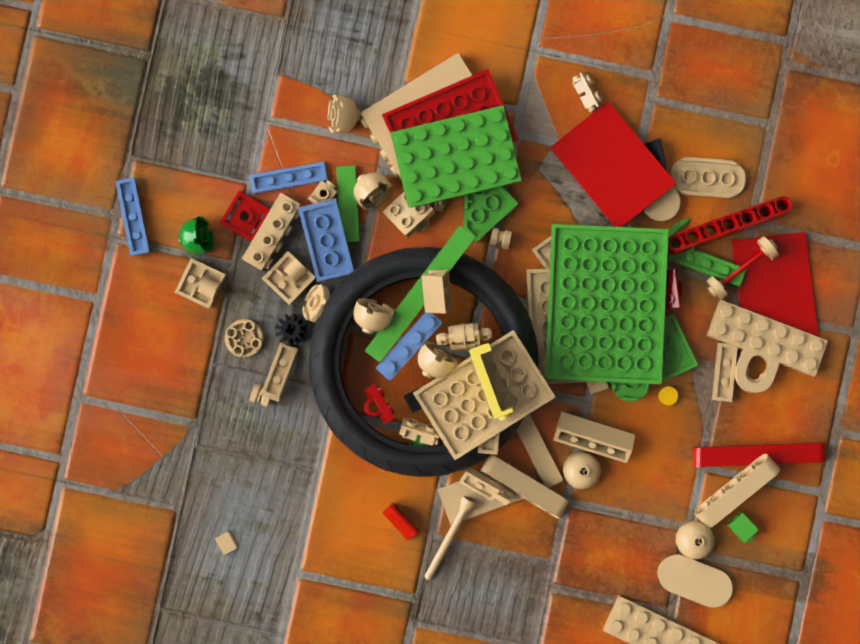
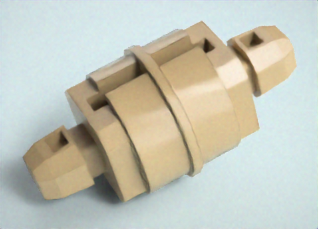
M462 323L461 325L449 326V334L440 333L436 335L437 345L447 346V344H450L451 351L472 349L480 346V340L487 341L492 339L491 329L482 328V330H478L477 323Z

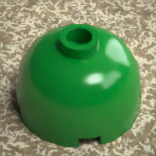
M198 216L189 219L180 229L179 243L190 254L204 255L210 253L209 251L214 248L213 231H208L207 226L210 224L205 217Z

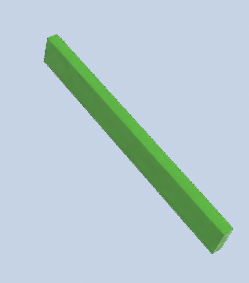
M459 226L423 274H429L428 270L449 269L450 272L475 239V236L462 226ZM422 276L394 311L389 326L379 331L365 349V352L377 361L381 362L424 306Z

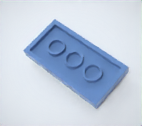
M336 198L298 207L317 282L348 275L353 272L354 268Z

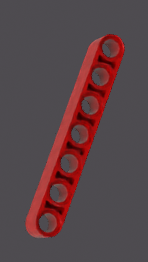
M781 196L675 233L668 238L667 253L673 256L783 218L792 208V202L788 197ZM777 204H783L786 210H780ZM760 210H765L768 216H762ZM742 216L748 217L750 223H745L742 220ZM724 223H730L733 229L725 228ZM706 229H712L715 235H708ZM694 235L697 241L691 242L688 236ZM670 242H677L679 244V248H673L670 245Z
M825 443L693 447V467L750 465L763 454H768L776 464L826 462Z

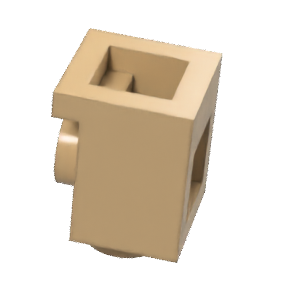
M321 180L313 193L308 197V200L314 204L334 199L338 194L335 191L336 186L328 180L325 183ZM323 190L327 191L325 197L320 196V192Z

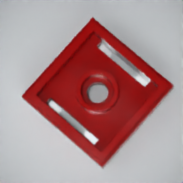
M238 191L221 219L220 224L252 242L268 215L270 208ZM235 205H238L233 215H231V212L234 209ZM248 213L250 218L243 220V214ZM259 219H261V221L259 222L257 228L254 229V227L256 226V224H257V222L259 221Z

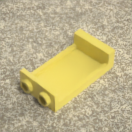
M489 343L468 350L493 417L498 418L500 421L511 417L510 413L514 412L511 406L500 410L480 356L492 351Z

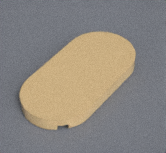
M685 157L678 160L672 166L669 174L677 183L674 186L677 192L686 196L728 199L737 196L746 185L745 171L737 162L732 160Z
M675 554L662 560L658 567L659 582L667 591L711 608L720 607L727 603L732 595V582L726 573L694 559Z

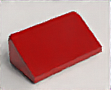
M394 503L390 504L383 511L384 516L407 540H410L418 533V529Z

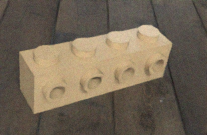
M280 192L242 259L261 271H264L265 268L268 270L273 262V259H271L275 252L278 253L283 245L281 242L283 237L290 234L293 228L291 226L293 220H298L300 217L298 207H301V204Z
M561 412L556 424L553 440L627 463L633 450L635 434Z

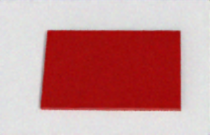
M608 101L550 147L552 152L614 227H623L677 184Z
M797 232L764 236L768 240L771 239L778 248L776 250L779 256L773 261L768 256H761L746 268L740 287H737L739 307L819 337L806 233ZM762 237L732 240L734 264L742 266L758 254L760 246L757 241Z

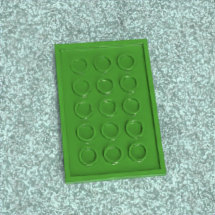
M504 106L390 132L408 209L522 181Z

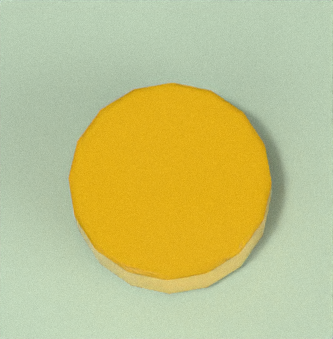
M666 386L661 388L658 398L662 404L672 405L677 401L678 393L673 387Z

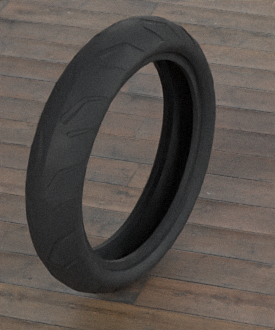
M435 247L399 249L380 255L351 272L331 293L321 316L316 320L309 350V374L313 394L324 420L334 435L350 451L370 464L385 471L414 477L443 476L478 464L492 454L477 453V446L454 460L444 443L424 447L410 446L407 443L396 441L379 433L359 415L349 400L341 374V349L348 326L354 317L356 301L360 298L370 299L379 291L393 284L419 279L442 249ZM462 254L449 272L450 283L467 290L477 297L492 313L503 336L514 330L539 370L537 338L529 314L518 295L491 268L468 255ZM524 417L499 432L498 450L515 433Z

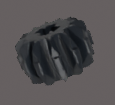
M294 313L291 320L288 314H285V322L281 318L278 319L282 326H275L276 329H281V332H277L276 336L283 335L280 342L283 343L287 339V346L291 345L292 339L294 344L298 345L297 338L301 341L305 340L300 334L308 333V331L302 330L303 327L307 326V323L299 324L303 320L301 316L295 321L296 314ZM290 324L296 327L293 335L287 333Z

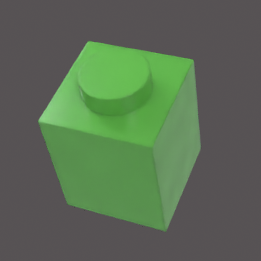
M740 511L725 524L744 543L752 541L757 535V527Z

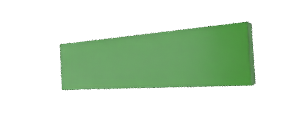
M336 166L338 208L347 243L360 242L358 203L354 197L356 166Z
M674 242L672 247L679 248V244ZM695 249L674 256L669 254L667 259L722 281L741 267ZM746 269L728 283L740 287Z

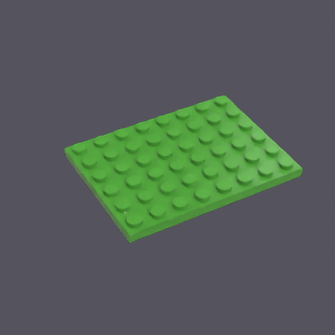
M552 224L545 379L662 384L669 229Z

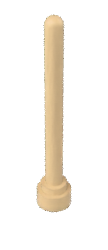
M466 496L461 498L459 502L460 510L425 574L426 580L432 579L467 512L469 513L470 510L474 509L476 502Z

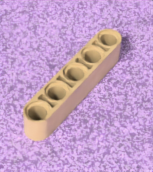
M768 454L761 455L699 505L694 512L695 516L709 528L713 527L779 473L780 468Z
M494 455L487 458L480 470L485 476L555 518H561L569 503L567 499Z

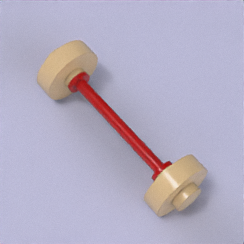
M763 236L757 241L760 246L759 253L723 281L721 279L717 281L711 276L706 280L709 285L708 291L713 297L717 296L720 300H723L728 296L724 290L726 288L725 284L761 256H768L773 261L779 256L776 250L778 248L771 239L768 240Z

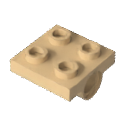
M405 192L383 211L384 215L407 238L415 231L417 233L423 232L429 225L428 219L436 213L429 204L408 209Z
M287 251L261 279L285 302L291 305L316 277Z
M191 258L174 293L210 309L226 274Z

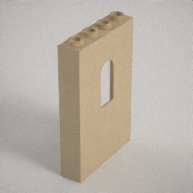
M459 53L360 113L362 117L360 122L365 129H370L372 133L370 135L371 140L375 145L379 144L382 151H380V154L385 162L389 160L392 167H390V170L395 178L399 176L401 179L392 138L382 114L472 76Z

